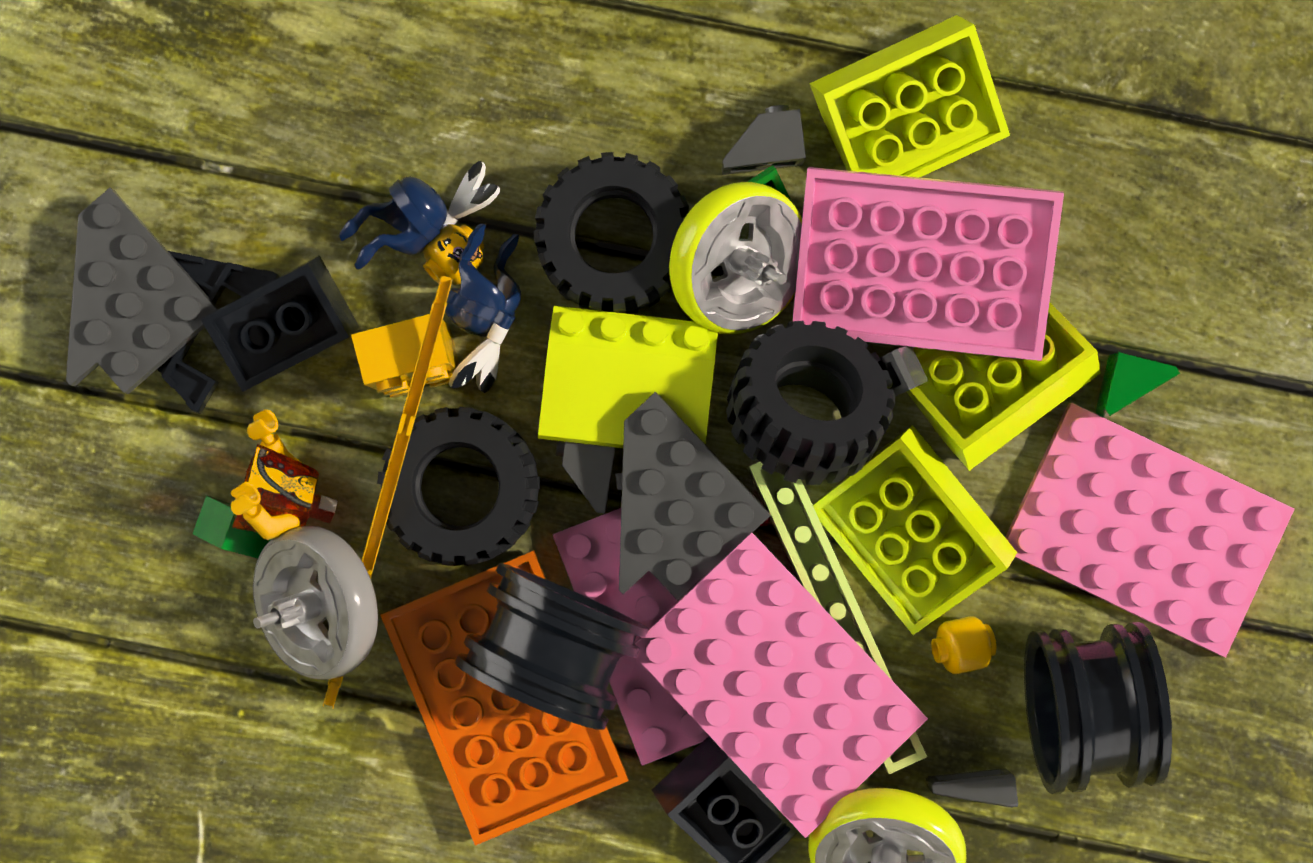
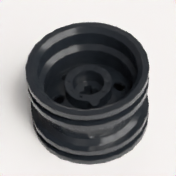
M499 563L496 572L503 577L499 584L490 583L487 592L497 599L496 613L484 635L468 634L466 636L464 644L470 651L468 654H458L455 661L456 666L478 681L529 706L572 723L604 730L609 719L602 713L604 709L613 710L617 703V699L607 691L608 682L620 657L624 655L637 657L640 648L633 644L636 636L645 638L649 628L573 590L522 569Z
M1140 622L1128 623L1125 627L1119 624H1108L1103 629L1100 640L1074 642L1068 631L1062 628L1053 629L1049 636L1045 631H1032L1028 635L1024 655L1025 704L1033 755L1041 781L1050 794H1061L1067 786L1068 790L1073 793L1086 790L1090 776L1117 774L1122 784L1128 788L1138 787L1143 782L1149 786L1164 783L1171 763L1172 720L1162 660L1149 629Z

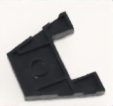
M168 251L214 304H216L225 288L240 296H244L279 277L278 274L269 270H260ZM196 335L157 370L170 387L174 388L185 400L186 405L192 411L201 414L219 382L183 361L196 339Z

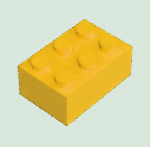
M429 314L351 334L365 386L377 390L378 393L382 392L384 395H390V398L408 394ZM444 320L442 321L425 382L430 387L448 384L454 370L460 364L450 325Z

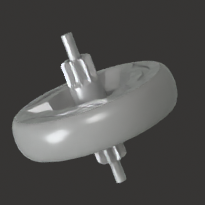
M299 526L290 529L267 543L257 560L253 577V597L257 618L253 620L254 626L262 628L268 643L277 656L289 668L305 677L327 680L341 677L356 669L370 653L378 627V608L375 591L370 576L357 553L335 533L316 526ZM326 619L329 623V631L323 624Z

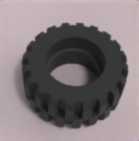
M614 152L601 153L602 158L590 160V157L587 156L577 160L578 166L569 170L566 167L557 175L559 180L553 186L549 184L543 193L544 201L541 206L537 207L535 216L536 230L534 231V240L538 257L550 282L559 290L562 296L568 301L571 300L578 304L579 308L616 313L626 312V314L637 313L638 309L645 306H653L660 301L663 295L672 291L669 274L670 254L676 233L689 213V205L685 196L681 195L678 191V184L670 175L667 177L660 172V167L650 160L645 164L638 161L637 155L626 153L625 158L614 157ZM608 198H622L636 203L649 217L653 229V241L647 256L636 267L620 273L603 272L589 265L580 255L575 242L576 225L582 213L595 202Z
M803 320L788 322L786 328H784L783 324L769 328L766 334L758 335L751 342L749 349L745 350L727 396L729 404L726 409L727 420L730 425H733L731 432L738 444L744 443L745 448L743 452L752 461L755 459L759 460L763 464L761 468L771 475L775 471L784 475L783 480L796 483L798 479L805 480L806 485H821L823 479H826L830 484L843 481L846 475L853 476L863 468L865 462H869L893 418L892 410L895 406V393L891 389L893 385L888 370L882 371L883 361L877 353L873 352L871 354L866 349L868 344L861 338L853 339L848 336V330L836 326L835 329L828 328L825 322L812 321L811 325H805ZM787 385H801L813 388L827 396L835 404L842 418L824 421L804 416L789 406L781 396L778 388Z
M469 407L436 409L434 413L429 415L422 414L415 418L386 522L389 530L394 531L400 538L399 542L407 550L412 549L419 554L418 557L429 562L442 563L445 566L478 564L493 559L507 551L525 534L531 525L529 523L534 513H536L539 503L537 500L540 489V477H538L537 463L534 455L530 452L526 441L509 424L498 417ZM393 446L391 449H386L382 460H385L383 471H378L377 484H381V489ZM452 448H469L484 455L493 465L499 482L498 496L491 511L478 522L466 526H454L440 521L428 510L422 497L421 483L426 467L438 454Z

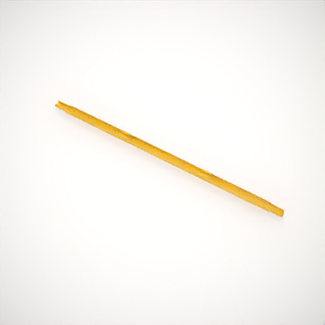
M441 276L436 297L431 307L364 550L362 562L370 579L447 307L446 302L453 279L447 276ZM344 675L329 679L323 706L325 704L334 708Z

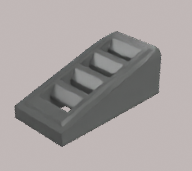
M1006 768L936 775L926 778V786L933 794L1010 808L1018 807L1016 778Z

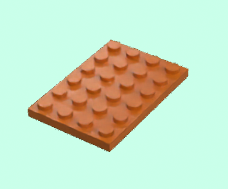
M534 551L504 563L546 579ZM498 566L380 615L475 846L629 781L607 725L604 730H597L553 716L489 687L456 666L455 661L458 654H468L470 651L464 644L466 636L468 634L484 635L496 613L497 599L489 594L487 589L490 583L499 584L503 577L496 572Z

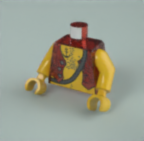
M265 409L253 416L254 422L248 425L247 434L253 440L261 439L262 441L255 448L246 470L244 482L231 490V495L235 498L231 502V511L235 514L232 527L257 532L263 539L270 540L279 537L290 529L305 526L308 518L330 524L336 510L337 500L315 494L319 477L317 470L301 463L287 450L279 435L272 434L278 429V420L272 411Z

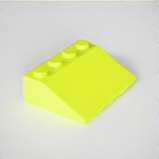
M958 15L810 83L823 121L847 171L920 178L1010 136L975 25Z
M1049 302L1042 361L914 347V352L928 381L906 392L945 444L970 471L1101 374L1098 352Z
M554 305L548 340L538 439L623 448L624 420L656 391L706 444L718 332L708 330L694 321Z
M913 425L874 454L869 462H865L859 472L853 476L846 477L813 504L822 525L912 635H915L1007 570L1017 554V551Z

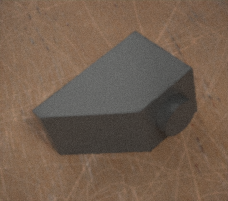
M776 105L766 108L765 113L758 114L723 159L722 175L762 171L771 165L776 169L803 166L806 155L800 109L789 110L788 105Z
M558 441L556 456L563 457L562 466L594 510L605 514L616 447Z

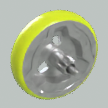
M731 183L707 194L686 215L673 241L669 274L672 290L677 302L686 315L694 322L708 330L721 334L747 333L773 320L792 300L796 290L802 217L795 205L785 195L770 186L760 183ZM745 223H749L748 239H739L742 226ZM717 266H722L724 274L712 279L711 272Z
M868 788L847 794L831 808L826 819L809 835L808 852L811 863H868L869 861L871 863H966L965 840L960 827L952 816L935 802L921 795L899 789ZM865 831H873V837L869 838ZM907 850L922 852L923 855H907Z

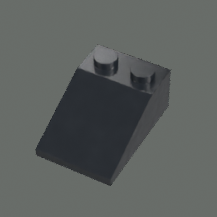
M320 255L201 319L242 392L349 338L351 334L360 328Z
M710 736L652 789L666 814L718 863H766L799 832Z

